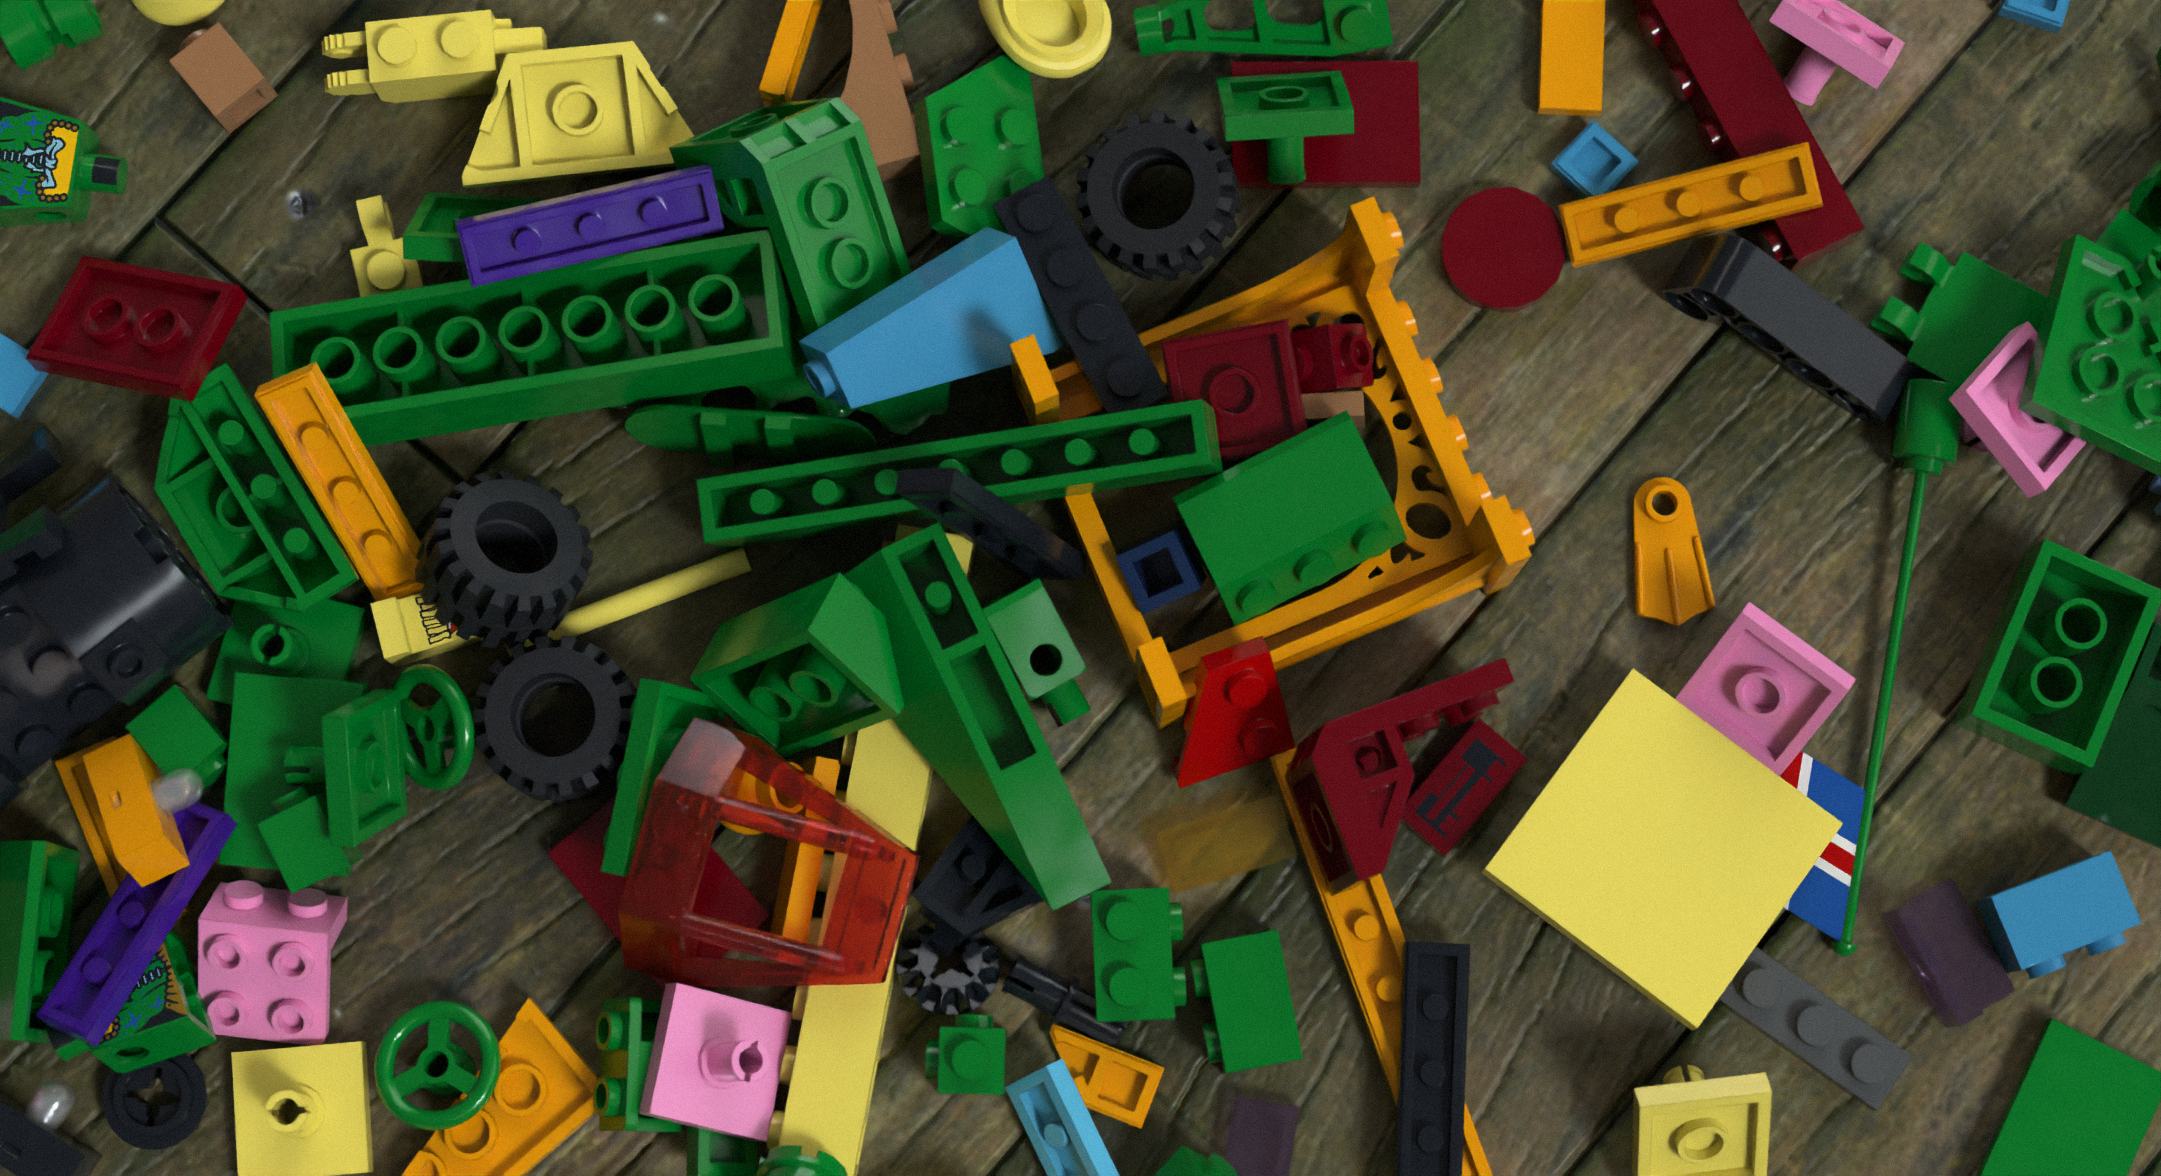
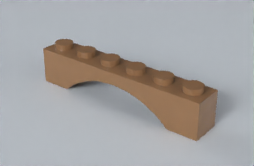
M848 0L853 18L852 56L845 88L840 99L861 119L882 182L922 171L915 115L914 113L911 114L905 92L915 89V84L906 54L902 53L894 56L887 34L897 32L898 29L890 1Z

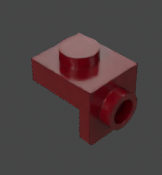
M1363 323L1326 324L1291 332L1302 394L1327 393L1341 389H1358L1373 386V350L1368 341L1366 327Z

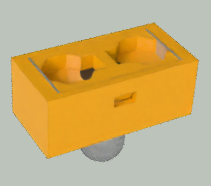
M130 733L83 755L82 758L115 858L143 888L189 866L190 863L173 814L192 806L200 800L204 791V783L201 776L192 769L179 768L160 777L155 762Z

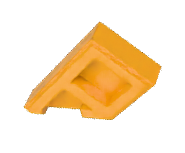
M1053 1024L1049 1033L1060 1059L1063 1058L1086 1108L1141 1129L1165 1068Z

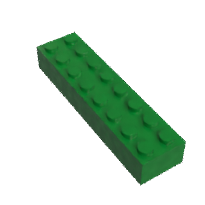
M770 229L616 254L476 287H471L470 279L269 312L273 380L316 362L365 447L798 376L789 285Z

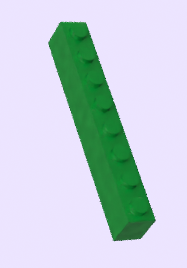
M1203 399L709 477L697 479L696 481L704 543L727 550L932 518L895 492L899 470L957 468L1010 505L1221 473L1223 470L1214 408Z

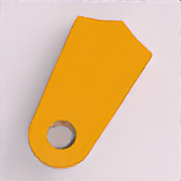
M1657 477L1648 480L1638 489L1633 499L1635 615L1679 627L1692 617L1714 608V595L1688 491L1681 483L1668 477ZM1656 495L1668 496L1674 504L1673 513L1667 516L1658 514L1652 506L1653 497Z

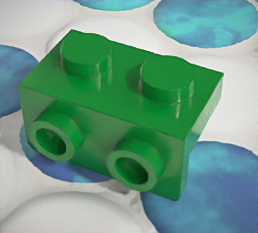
M1169 887L1097 890L1090 893L1096 1023L1174 1020L1175 1006H1186L1185 968L1173 967L1172 941H1183L1181 902H1170Z
M640 997L603 999V1011L598 1016L595 1029L596 1043L599 1049L602 1050L601 1077L597 1080L593 1092L594 1110L597 1116H599V1131L682 1132V1124L638 1114L641 1042H654L662 1000H646Z

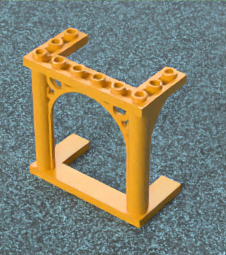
M1374 196L1351 205L1342 235L1302 263L1264 283L1137 335L1166 385L1168 383L1160 341L1289 318L1290 329L1293 332V328H1309L1310 323L1307 319L1315 315L1320 316L1315 327L1333 324L1340 316L1346 314L1358 316L1366 327L1367 338L1372 350L1375 344L1379 350L1376 357L1377 369L1381 370L1383 367L1386 369L1383 377L1374 379L1373 386L1358 389L1363 391L1365 397L1378 412L1392 443L1397 473L1394 507L1407 538L1402 543L1410 550L1423 554L1424 557L1411 561L1410 554L1408 553L1401 562L1394 564L1391 559L1390 548L1385 553L1364 561L1349 575L1319 592L1168 653L1162 636L1153 640L1142 613L1115 558L1117 554L1091 493L1061 497L1158 731L1182 721L1184 710L1187 709L1188 703L1192 701L1196 694L1194 681L1202 656L1263 636L1269 648L1275 672L1478 588L1482 587L1485 595L1508 587L1532 556L1528 546L1535 544V538L1524 511L1520 507L1512 510L1506 495L1493 500L1483 475L1480 472L1471 474L1462 454V451L1469 448L1463 427L1455 414L1446 417L1437 397V394L1443 392V385L1437 368L1430 357L1420 358L1412 340L1413 336L1418 335V328L1412 311L1405 300L1395 301L1389 287L1394 270L1399 262L1400 254L1397 249L1404 247V240L1392 212L1381 213ZM1034 334L1009 344L1013 386L1030 426L1085 418L1102 411L1075 360L1049 370ZM1396 389V392L1400 400L1390 402V399ZM1398 414L1406 415L1410 421V427L1405 430L1397 429L1393 425V417ZM1417 438L1420 447L1409 443ZM1420 467L1429 470L1431 473H1426L1425 479L1431 486L1439 488L1441 493L1417 490L1411 477L1413 470ZM1416 505L1435 507L1448 518L1450 532L1440 539L1421 537L1408 526L1406 513ZM1375 568L1382 572L1378 576L1368 578Z

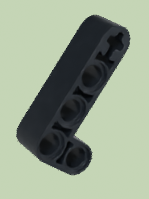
M1722 233L1694 239L1662 290V296L1677 310L1703 322L1725 321L1844 410L1873 425H1883L1901 397L1907 380L1911 379L1916 372L1915 366L1904 355L1759 247L1733 234Z

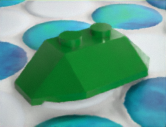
M227 363L207 374L193 402L170 398L167 413L169 418L161 445L154 490L218 596L305 613L359 580L348 553L276 431Z

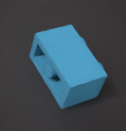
M2111 850L2093 855L1975 901L2004 972L2010 973L2026 969L2029 979L2046 975L2067 966L2062 954L2085 946L2089 956H2093L2125 944L2127 942L2122 931L2142 924Z

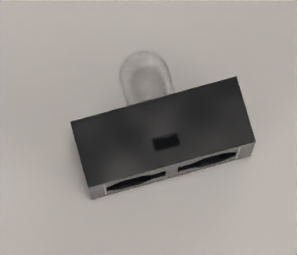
M57 1078L46 1080L38 1087L26 1106L0 1089L1 1166L16 1176H90L103 1155L60 1128L75 1102L74 1090L68 1082Z

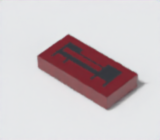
M1478 718L1408 799L1400 822L1444 858L1528 759Z

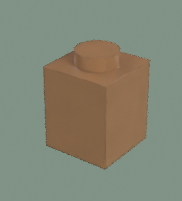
M219 22L210 29L203 28L190 34L180 44L178 54L169 60L229 134L278 96L269 82Z

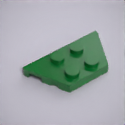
M1006 53L913 105L930 228L955 241H964L985 227L1004 233L993 213V203L1045 178L1030 72L1015 63Z

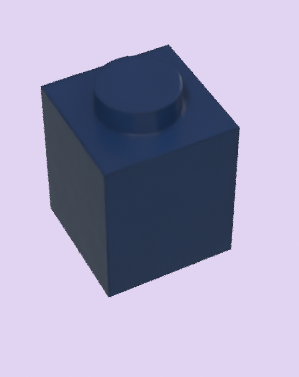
M1181 520L1124 545L1115 556L1142 615L1200 590L1207 578Z

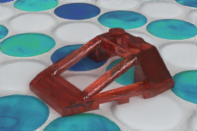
M694 717L656 778L651 791L619 907L624 967L672 983L698 987L883 983L886 981L921 856L858 809L853 810L822 787L823 784L805 770H798L774 752L776 749L760 737ZM745 772H748L831 823L737 798ZM718 820L847 855L822 947L692 912ZM701 941L776 962L696 956Z

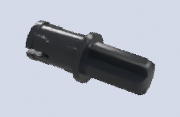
M1022 954L1017 956L1013 963L1014 968L1009 970L1001 987V992L1009 993L1051 1015L1050 1022L1054 1025H1057L1061 1020L1107 1045H1115L1121 1039L1129 1021L1096 1023L1095 994L1078 986L1080 980L1077 977L1073 976L1068 981L1026 959V956Z

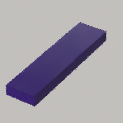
M709 164L455 220L471 287L724 230L712 170Z
M178 794L170 807L190 865L143 888L127 873L36 1014L39 1019L48 1026L97 1047L238 824L228 814Z

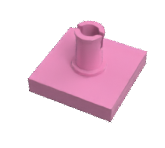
M1782 0L1769 20L1806 44L1794 66L1782 81L1792 98L1809 106H1813L1817 100V95L1828 82L1838 65L1877 89L1892 68L1905 42L1839 0Z
M2027 321L2010 330L1949 398V401L1964 418L1961 430L1964 442L1967 443L1979 437L1981 440L1973 443L1970 449L1978 454H1985L1990 451L2029 499L2046 491L2087 441L2018 409L2038 336L2036 330Z
M1748 602L1675 699L1778 776H1781L1848 693L1856 678L1751 602Z
M680 983L666 984L638 1114L749 1141L767 1142L792 1013Z

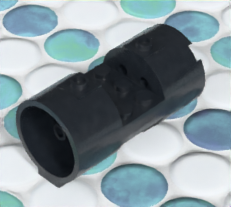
M107 474L56 514L63 524V548L43 560L34 550L14 560L20 567L18 572L0 582V810L28 789L27 776L121 702L128 706H133L235 624L231 614L198 570H194L190 562L174 544L175 541L159 524L155 516L119 477L112 479Z

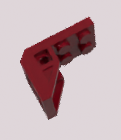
M1506 658L1328 721L1298 744L1286 771L1285 779L1331 897L1356 888L1385 870L1415 776L1403 745L1426 736L1425 732L1441 725L1439 720L1444 718L1447 728H1452L1483 715V711L1499 705L1500 702L1497 694L1515 682Z

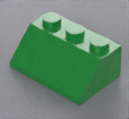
M1347 410L1172 497L1203 567L1235 626L1254 616L1264 614L1274 606L1312 587L1322 585L1330 578L1370 558L1377 557L1388 549L1407 540L1393 501Z
M840 572L721 622L689 678L762 746L778 753L782 758L900 715L904 707L885 615L864 596V593L858 586L848 581Z
M0 841V1041L51 1044L48 1035L49 1026L39 1019L36 1014L69 965L81 859L80 851L47 841Z

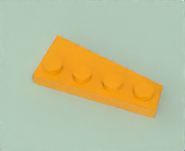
M528 998L515 1016V1021L498 1043L501 1054V1068L499 1079L491 1098L468 1121L449 1129L436 1130L422 1151H418L401 1176H525L596 1114L593 1105V1092L595 1084L599 1079L598 1075L532 998ZM480 1069L475 1075L476 1077H479ZM462 1093L451 1107L461 1102L467 1095Z

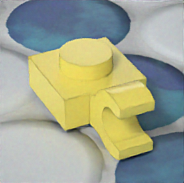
M381 195L357 200L359 218L368 242V246L350 250L360 296L365 297L425 287L426 283L420 260L403 259V238L396 239L388 203L383 202Z

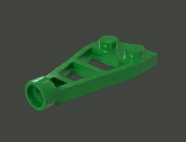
M1158 0L1156 4L1133 8L1136 33L1142 57L1172 51L1333 57L1394 45L1386 0H1322L1323 13L1317 21L1308 24L1279 22L1268 13L1265 0H1252L1255 13L1254 24L1248 28L1215 30L1207 25L1204 9L1212 0ZM1171 18L1174 22V28L1172 31L1164 32L1162 21Z

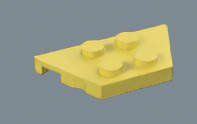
M634 41L506 54L496 81L495 91L479 128L480 132L469 162L463 171V188L470 189L675 167L669 147L694 137V135L679 114L678 107L666 89L660 85L650 70V65Z

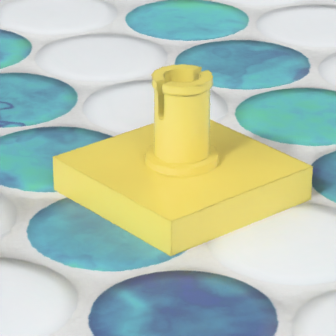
M358 1041L231 1053L238 1176H335L374 1172L366 1042Z
M1687 1065L1690 1081L1685 1082L1681 1066H1677L1668 1071L1664 1076L1663 1085L1634 1088L1632 1176H1767L1772 1090L1766 1072L1705 1080L1703 1072L1698 1067Z

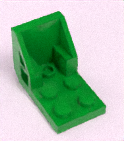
M839 97L766 104L669 147L676 170L703 164L710 165L720 211L739 228L769 227L806 336L912 272L862 121Z

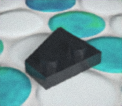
M972 815L906 904L958 943L1043 903L1044 900Z

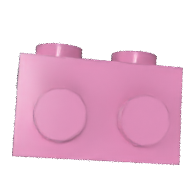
M248 880L219 883L198 918V993L204 1000L215 1034L308 1046L321 1045L325 1041L329 1033L331 950L347 921L348 897L327 895L325 892L314 888H304L291 894L290 890L265 888L257 882Z

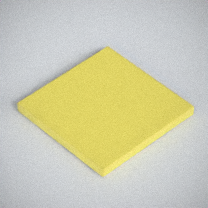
M1633 668L1481 873L1690 1030L1694 1031L1702 1023L1843 823Z

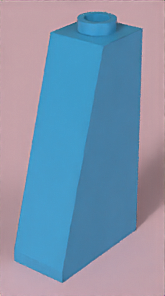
M989 227L983 228L798 341L808 363L803 365V371L812 389L821 398L828 397L851 409L1011 365L1009 344L1033 334L1042 355L1054 353L1063 347L1016 237Z

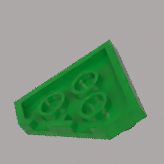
M2076 234L2064 241L2061 247L2018 409L2161 477L2160 319L2152 322L2135 289L2142 282L2131 260Z

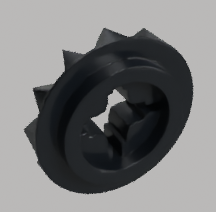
M927 921L917 929L909 930L898 951L896 971L899 983L905 994L915 1004L927 1011L940 1015H957L970 1012L986 1002L995 990L1000 974L998 946H992L986 938L984 930L957 943L930 921ZM964 951L959 966L962 973L950 969L944 975L940 973L933 980L939 960L936 953L948 957L953 952Z
M187 1053L127 1073H116L111 1069L104 1084L102 1097L103 1110L107 1122L117 1136L132 1146L148 1150L177 1146L191 1133L199 1129V1123L204 1111L210 1104L206 1089L207 1076L199 1069L191 1055ZM161 1074V1079L164 1080V1090L174 1093V1096L181 1097V1103L161 1106L158 1116L154 1118L151 1115V1104L141 1102V1098L131 1097L132 1091L142 1092L143 1089H153L156 1079L160 1078Z

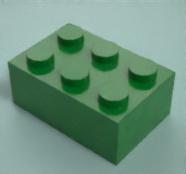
M2047 539L2034 545L2024 553L1953 724L2070 776L2092 769L2161 604V589Z

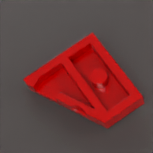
M1263 636L1201 657L1194 681L1196 694L1192 701L1188 703L1183 721L1186 737L1181 756L1174 757L1171 765L1179 789L1296 748L1271 654Z

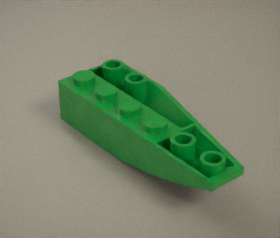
M940 522L880 549L843 576L858 586L864 593V596L885 615L904 701V707L900 715L893 717L892 720L1049 908L1055 911L1111 884L1112 881L1061 772Z

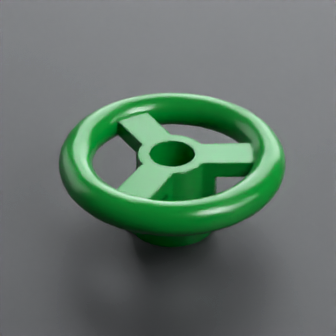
M430 664L413 665L405 669L391 687V689H399L405 773L415 783L426 789L434 791L447 790L457 785L463 779L472 762L475 737L479 734V728L473 724V709L476 708L472 701L464 696L454 679L445 671ZM426 683L434 687L440 693L441 698L436 704L420 707L409 698V695L417 684ZM406 723L415 729L416 736L423 745L426 766L418 758L411 745ZM454 748L453 757L447 767L444 751Z
M442 1000L417 1005L400 1015L389 1026L379 1043L374 1063L377 1091L387 1109L397 1119L411 1127L435 1131L458 1126L474 1117L491 1098L500 1075V1047L489 1023L474 1009L458 1002ZM451 1021L465 1027L476 1039L481 1054L479 1077L475 1076L476 1067L472 1056L463 1048L450 1042ZM429 1022L428 1047L420 1054L417 1065L394 1077V1062L401 1043L415 1028ZM447 1057L448 1068L446 1072L440 1077H435L434 1068L436 1063L440 1059ZM421 1087L445 1098L457 1097L462 1093L467 1095L458 1104L440 1111L420 1109L405 1099L406 1096Z

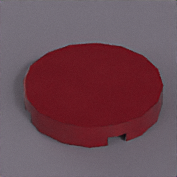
M1515 187L1487 188L1467 197L1450 214L1441 238V268L1450 287L1468 304L1481 309L1488 308L1490 310H1501V312H1518L1538 303L1556 284L1566 259L1565 233L1555 212L1538 196Z

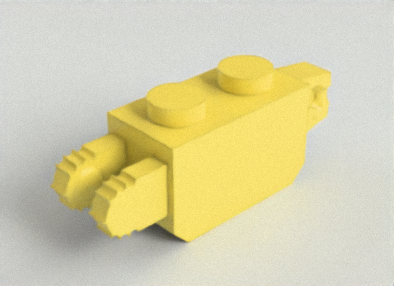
M491 9L365 22L366 31L329 35L321 41L322 55L330 58L344 59L368 56V69L339 71L327 74V78L324 79L325 93L333 94V96L377 93L381 101L393 103L494 93L497 85L496 81L506 54L548 50L547 37L542 27L513 28L511 19H495Z

